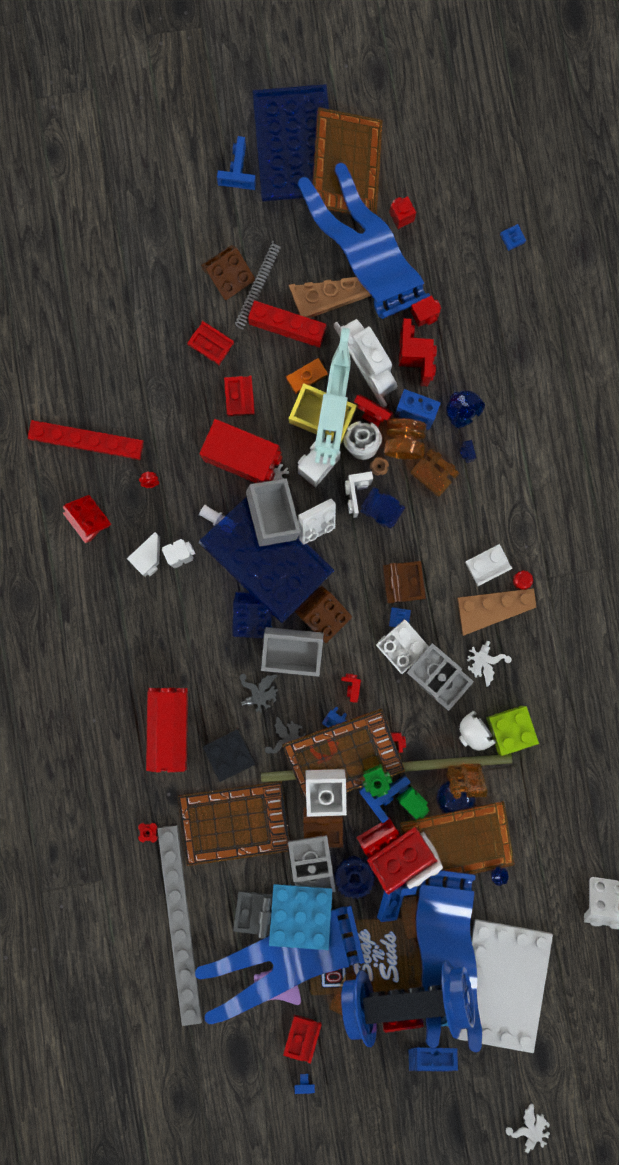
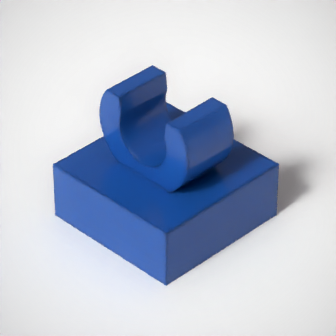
M518 224L502 231L500 234L508 251L526 242Z
M392 607L389 627H396L404 619L409 623L411 610Z
M335 707L329 711L322 724L330 729L342 726L347 721L345 720L347 714L344 713L342 717L336 714L338 708Z
M300 1074L301 1085H295V1094L315 1093V1084L309 1085L308 1074Z

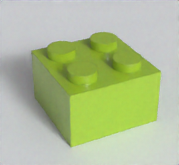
M519 706L486 717L493 740L496 741L495 746L499 755L503 756L539 744L527 706Z

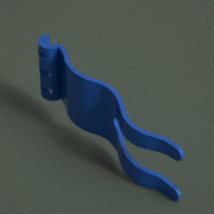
M338 163L335 166V172L346 206L356 222L364 228L363 234L357 233L337 220L327 209L310 180L306 177L300 178L298 186L312 218L319 228L334 239L342 248L354 274L375 299L374 307L381 319L405 310L430 296L429 293L426 294L423 290L424 282L421 276L402 255L388 225L362 202L351 174L344 163ZM413 288H415L418 298L414 296ZM399 294H400V297H401V300H402L403 304H401V303L399 302V299H398V295H399ZM383 301H385L388 311L385 310Z
M440 870L438 874L429 877L428 885L425 884L424 880L418 886L419 899L416 910V933L422 960V987L426 991L428 986L442 985V964L445 960H448L453 968L465 967L467 969L475 1008L474 1028L466 1029L468 1047L472 1052H479L482 1047V1026L477 1001V966L470 936V919L474 900L472 882L475 880L476 875ZM444 876H447L445 884L446 888H444L442 885ZM461 878H463V890H460ZM441 1017L426 1018V1043L429 1047L435 1048L438 1046L440 1039Z
M351 905L331 910L329 950L269 946V935L229 956L197 967L195 971L196 978L206 979L267 961H271L273 964V969L270 973L224 1004L208 1011L205 1014L206 1023L215 1024L228 1020L318 975L347 968L353 964L365 963ZM348 914L349 918L342 920L337 918L339 915ZM353 933V936L342 939V934ZM357 950V955L347 957V952Z

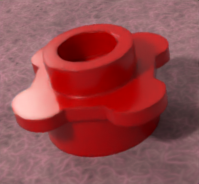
M145 472L139 478L142 487L153 488L159 485L158 477L154 472Z
M141 823L138 826L140 830L138 839L140 842L151 841L154 843L157 841V825L155 823Z

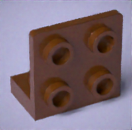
M230 245L201 265L203 271L210 276L224 300L229 299L255 281V277L239 250L233 245Z
M322 585L295 611L314 632L324 633V643H327L352 618L351 614Z

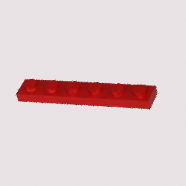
M31 420L27 438L32 441L137 460L141 459L144 444L143 440Z

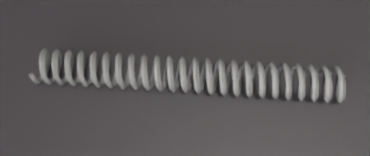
M272 241L271 248H269L266 258H264L263 264L259 269L260 271L256 275L257 278H255L254 285H252L251 291L247 295L248 298L244 302L245 305H243L240 315L236 319L235 325L240 329L244 328L237 323L243 326L246 325L239 320L247 323L245 319H248L247 316H249V313L243 310L251 311L252 306L250 305H253L254 299H258L257 296H260L261 290L259 289H263L261 286H264L262 282H266L264 279H267L266 276H269V269H272L271 266H273L271 262H275L273 259H276L275 256H278V249H281L280 246L273 244L274 241Z

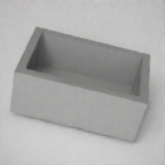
M287 478L250 484L246 491V496L259 547L296 540L301 531Z
M266 627L261 671L319 677L324 633Z

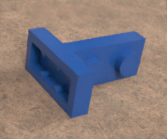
M238 136L237 143L233 144L235 159L231 161L230 172L218 170V186L255 190V175L242 173L246 150L245 137Z
M404 774L390 785L391 790H388V794L377 797V795L372 797L370 792H366L364 786L358 790L380 821L384 823L389 818L380 805L383 804L385 806L394 799L392 796L398 792L401 794L409 788L408 784L411 782Z
M405 883L389 895L384 890L377 918L381 922L397 920L403 897L415 895L418 887L409 889Z

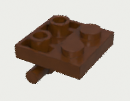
M421 561L383 565L387 604L426 599Z
M303 807L304 839L327 835L329 847H343V815L307 817V807Z

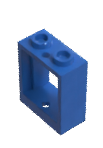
M404 389L394 417L429 430L435 420L441 402Z
M457 1048L409 1049V1071H458Z

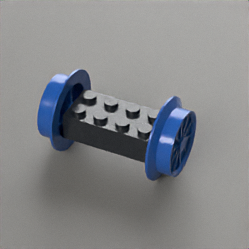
M445 960L442 964V985L428 986L426 991L424 987L409 988L407 993H405V989L388 991L389 995H386L385 991L373 992L369 976L364 970H360L357 973L356 979L344 981L342 986V1015L347 1035L351 1040L362 1039L367 1047H372L375 1043L377 1023L446 1016L451 1035L454 1039L459 1038L461 1029L474 1028L475 1008L469 974L465 967L453 968L448 960Z

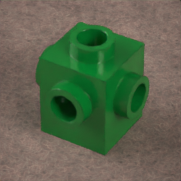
M382 764L363 771L365 778L363 785L367 793L370 792L372 797L376 795L381 797L388 794V790H391L390 783H392L389 772L384 771Z

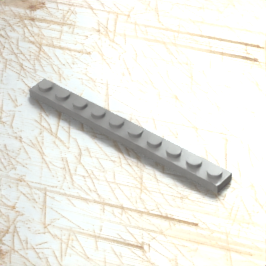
M178 825L158 827L182 1026L202 1023L198 983L195 976L196 967Z

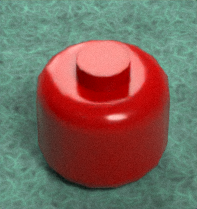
M519 571L513 577V584L519 590H526L533 584V577L528 571Z

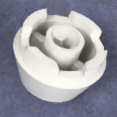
M358 421L351 424L344 436L345 447L357 459L365 460L373 457L382 442V435L379 429L373 423L370 425Z

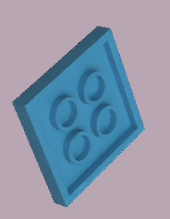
M274 884L269 946L329 950L332 888Z

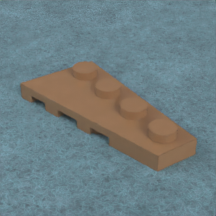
M357 277L343 278L339 281L326 280L322 283L308 282L304 285H289L299 315L307 318H312L372 296Z
M534 589L457 598L462 636L536 608Z

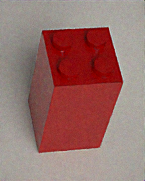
M214 419L199 453L204 462L254 483L273 481L275 477L274 469L276 466L279 467L283 458L279 445L217 419Z

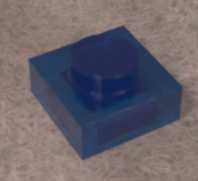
M472 440L464 441L460 448L462 459H465L466 463L474 462L476 454Z

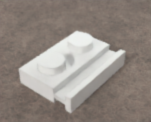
M500 544L465 562L477 586L512 569Z

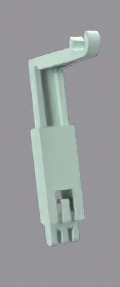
M342 328L340 344L331 362L327 392L323 395L315 442V463H319L320 456L324 457L323 464H327V459L331 458L330 465L334 466L336 455H339L348 399L345 396L351 364L348 348L350 329ZM326 430L329 431V433H331V431H334L333 443H331L332 435H327L326 442H324Z

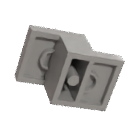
M433 643L407 671V674L420 684L419 686L448 711L474 682L461 671L462 668Z
M327 835L288 841L295 886L332 888V892H336Z

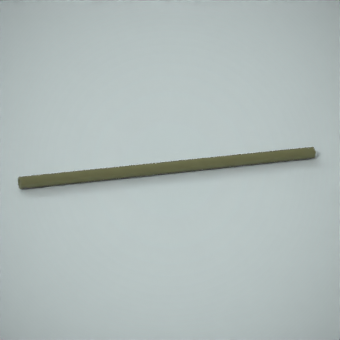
M512 754L401 762L404 770L400 772L511 764ZM369 764L363 766L364 769L367 770L379 764ZM362 765L346 766L349 776L363 774L364 769ZM329 767L328 770L335 769L338 767ZM316 768L310 770H327V768ZM303 769V770H302L305 779H306L305 770H309V769ZM293 770L261 773V782L297 780Z

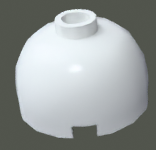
M473 710L460 723L459 730L461 736L459 739L465 747L469 745L474 750H485L494 745L496 741L490 740L492 734L481 718L474 717L477 713Z

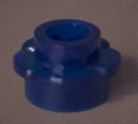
M497 866L492 871L491 878L495 885L502 886L507 884L509 875L505 868Z

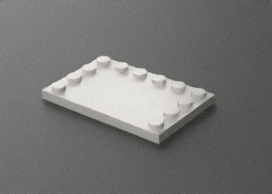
M474 920L471 942L477 966V1001L482 1026V1044L534 1053L553 937L552 933L484 920ZM461 1029L459 1040L468 1041L466 1029Z

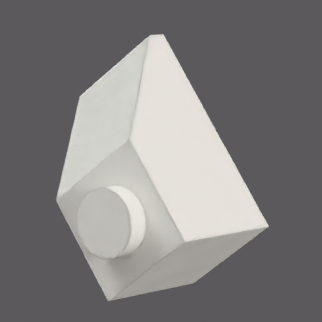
M153 533L127 558L145 577L147 575L151 576L158 569L156 566L159 564L160 536L157 533Z

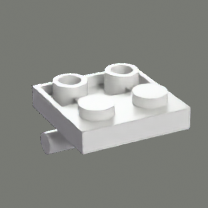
M332 499L298 515L301 531L299 540L303 545L335 529V502Z
M405 619L386 636L384 635L376 644L401 674L409 669L429 647Z

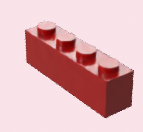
M255 300L248 317L249 325L319 348L326 332L325 323Z

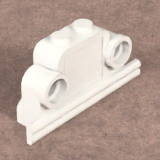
M357 319L341 327L338 322H335L334 328L340 338L342 328L350 329L348 339L349 353L380 405L386 408L387 404L383 396L398 387L391 374L392 363L369 326L364 329Z

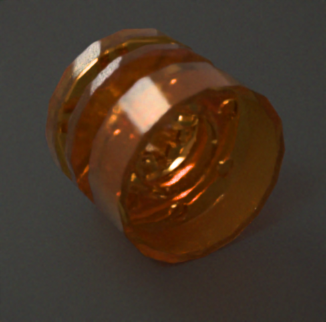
M407 418L388 420L386 427L389 429L386 430V435L394 439L385 440L384 455L398 459H422L424 457L425 444L417 440L425 439L426 434L424 431H426L427 424Z

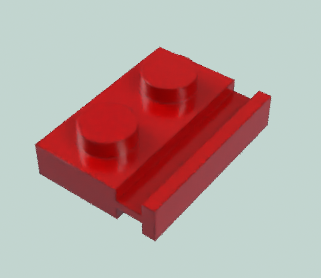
M202 321L187 344L220 365L232 345H234V341Z
M252 376L224 378L227 417L255 414Z
M361 394L357 395L354 400L357 403V408L364 412H367V410L373 412V417L382 422L384 419L390 420L393 412Z
M294 1014L283 1056L300 1061L303 1060L311 1064L322 1022H316Z

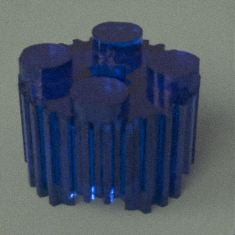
M373 487L362 504L360 512L369 518L376 519L375 522L379 525L391 529L395 526L405 506L399 505L400 502L390 495L378 493L380 490Z
M356 855L347 857L346 860L343 859V862L340 861V865H337L335 870V882L338 891H341L344 897L348 896V898L352 897L353 899L355 897L358 899L359 896L363 898V896H367V893L370 894L369 890H372V886H374L375 876L368 861H365L364 858L361 859L360 856L358 858ZM352 874H358V880H350Z

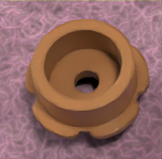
M376 457L370 463V469H372L374 475L379 476L380 474L384 475L387 473L389 464L382 457Z

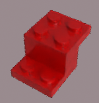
M404 318L400 332L399 366L420 367V386H428L430 381H433L436 373V364H433L437 353V345H434V339L413 338L415 326L411 325V319Z

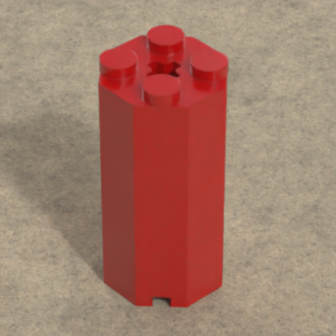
M148 688L146 771L184 772L187 770L188 688Z

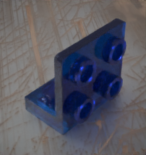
M235 592L233 602L234 637L264 638L266 627H271L273 594Z

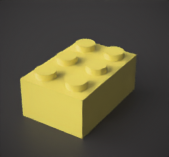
M303 383L289 416V423L317 434L323 395L326 392ZM348 401L340 444L344 440L357 406ZM326 430L325 438L327 435H332L331 441H333L334 431H331V433H329V431Z

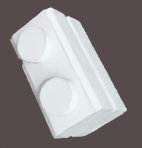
M180 539L173 542V545L169 544L162 547L168 564L173 568L193 561L192 555L195 554V551L189 541L185 542Z

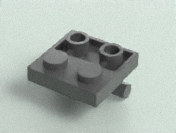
M239 890L233 931L258 934V937L263 939L269 936L273 895Z

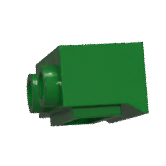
M411 785L396 798L416 820L419 817L422 819L429 812L428 802Z

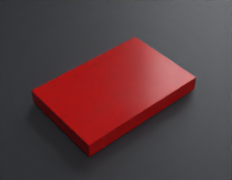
M417 827L412 828L367 859L388 895L438 861Z

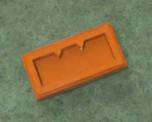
M319 358L286 376V379L295 394L300 392L303 383L311 386L328 376V373Z

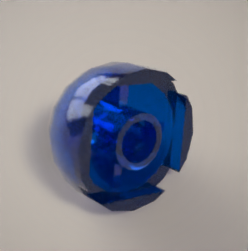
M469 390L455 392L450 396L447 403L446 415L456 428L465 427L473 422L471 418L475 415L479 417L482 414L485 403L475 392Z
M457 779L449 780L442 784L436 797L437 805L445 815L474 809L476 802L475 793L471 786Z

